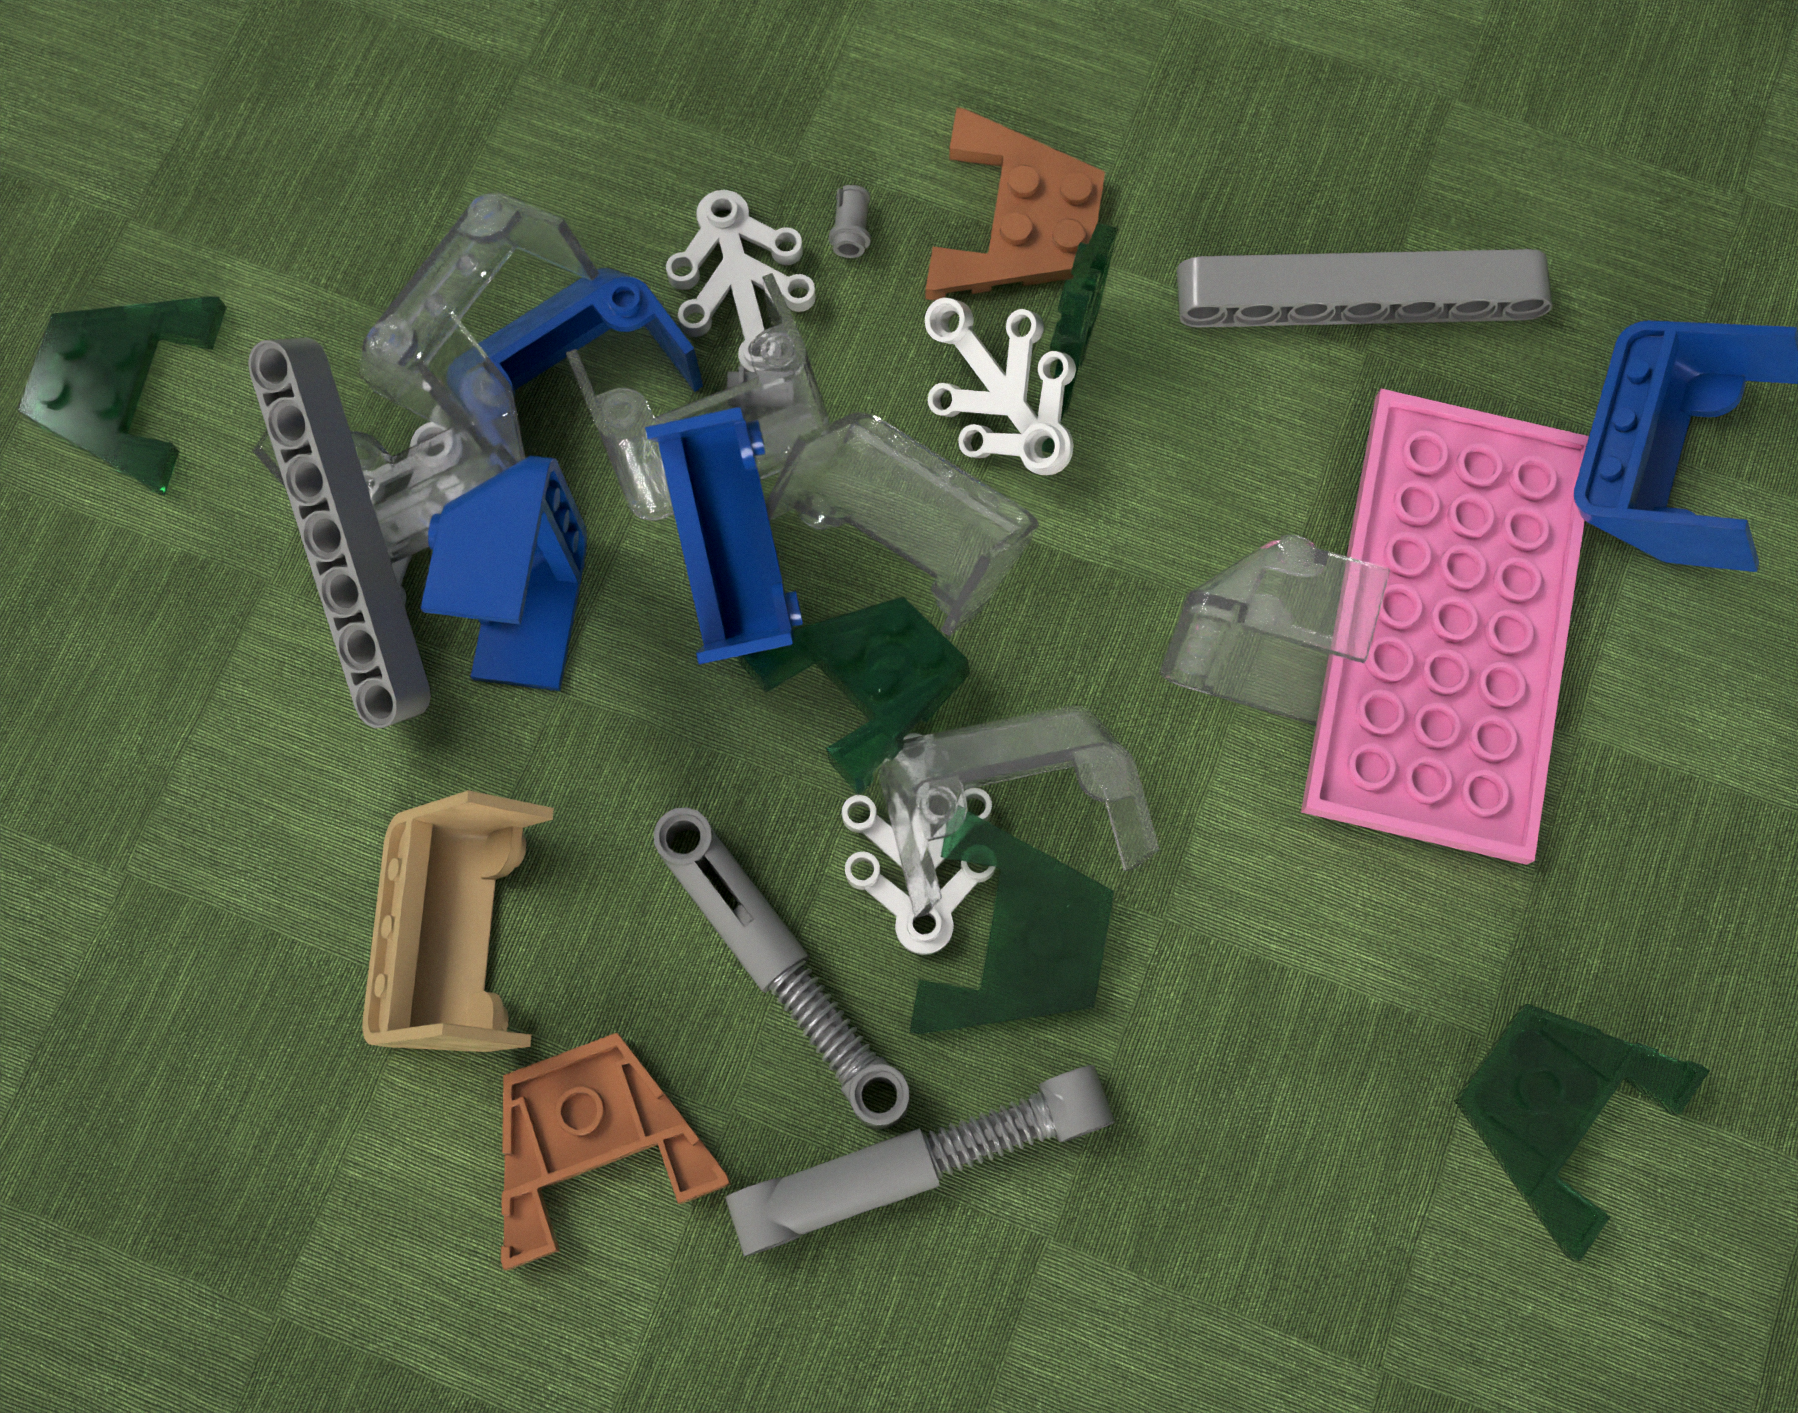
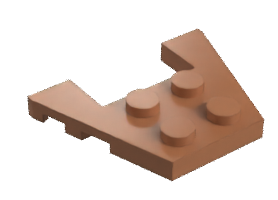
M956 107L949 148V160L1001 166L998 196L988 253L933 246L925 299L938 300L946 298V293L970 289L972 294L989 292L992 286L1021 281L1023 286L1090 276L1105 171L967 109Z
M618 1033L503 1075L502 1153L505 1154L504 1191H502L504 1243L501 1246L503 1270H511L560 1251L542 1195L543 1188L656 1145L659 1146L678 1204H683L732 1185L727 1173Z

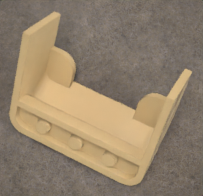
M468 790L402 811L394 816L388 826L384 839L363 1012V1035L368 1044L392 1048L491 1052L531 1046L532 1034L507 1031L509 1022L507 1009L503 1006V1002L498 994L485 992L484 988L496 879L508 876L523 861L526 852V839L523 835V828L553 820L554 808Z

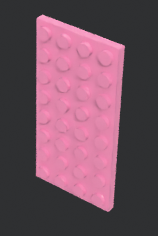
M1380 389L1374 401L1301 808L1302 813L1525 865L1535 861L1585 521L1575 503L1574 488L1589 436Z

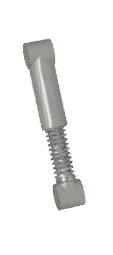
M688 807L675 808L665 813L658 820L654 830V844L665 865L672 871L761 991L766 993L772 990L771 994H779L778 1002L786 1003L784 1011H792L790 1019H798L797 1027L805 1028L803 1036H811L810 1044L818 1045L816 1053H824L822 1061L831 1062L829 1070H837L835 1078H838V1082L842 1083L841 1092L850 1102L857 1119L865 1126L876 1130L889 1129L899 1124L906 1116L910 1105L909 1086L904 1076L897 1069L891 1067L884 1057L879 1058V1056H876V1053L869 1049L870 1044L863 1046L860 1042L863 1040V1036L856 1037L854 1034L857 1031V1027L850 1029L848 1026L850 1019L843 1020L841 1017L844 1011H836L835 1008L838 1002L830 1003L831 994L824 995L822 992L825 986H817L816 983L819 977L811 978L812 969H804L806 962L810 958L809 954L717 836L706 817L699 811ZM692 830L700 834L699 845L694 851L687 854H679L672 851L671 844L678 833ZM709 866L738 902L739 906L733 911L703 873ZM875 1082L888 1083L895 1088L897 1093L895 1105L885 1113L872 1112L863 1103L865 1090Z
M1094 1064L1063 1073L1038 1085L1040 1092L1037 1095L1031 1094L1027 1101L1021 1098L1019 1105L1011 1101L1009 1109L1001 1105L998 1113L993 1109H990L989 1116L981 1112L978 1120L970 1116L969 1123L967 1124L960 1119L959 1127L950 1123L948 1131L940 1127L939 1134L937 1135L930 1130L929 1137L927 1138L926 1134L922 1133L920 1128L792 1175L770 1179L726 1196L725 1200L743 1256L746 1257L795 1240L811 1231L940 1186L938 1179H942L943 1171L947 1170L952 1175L954 1167L962 1171L963 1164L968 1163L972 1167L973 1161L976 1159L982 1164L984 1161L983 1157L988 1155L989 1159L993 1160V1153L998 1152L1000 1156H1003V1150L1007 1148L1013 1153V1146L1019 1145V1148L1023 1149V1142L1029 1141V1144L1033 1146L1034 1138L1039 1137V1140L1043 1142L1046 1137L1051 1139L1052 1136H1056L1059 1143L1115 1123L1116 1121Z

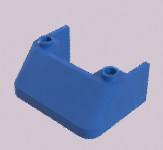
M601 268L588 273L454 358L446 366L442 376L443 388L449 400L501 472L516 463L489 425L510 410L514 403L515 390L611 328L621 332H630L645 325L694 392L703 387V382L694 347L648 286L639 279L610 268Z
M1649 320L1634 323L1622 331L1615 343L1574 488V500L1582 518L1597 528L1662 562L1757 572L1759 559L1748 520L1696 515L1686 509L1669 508L1667 503L1691 416L1718 417L1732 411L1742 399L1746 381L1798 384L1797 327Z
M741 407L645 427L647 438L659 444L704 644L696 652L698 664L792 645L795 638L793 627L803 625V619L797 592L785 593L755 457L766 454L759 420L747 422L745 411Z
M530 455L446 503L441 514H433L428 531V543L433 551L421 610L424 613L479 620L481 626L470 676L472 680L561 691L586 557L587 530L555 458Z

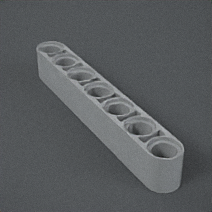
M1533 249L1200 256L1187 259L1176 268L1180 321L1184 325L1191 327L1521 321L1541 317L1552 309L1547 256L1544 252Z
M308 337L260 341L250 352L248 361L249 373L355 709L360 719L366 725L373 728H385L424 713L429 706L431 698L430 686L327 355L323 347L316 340Z

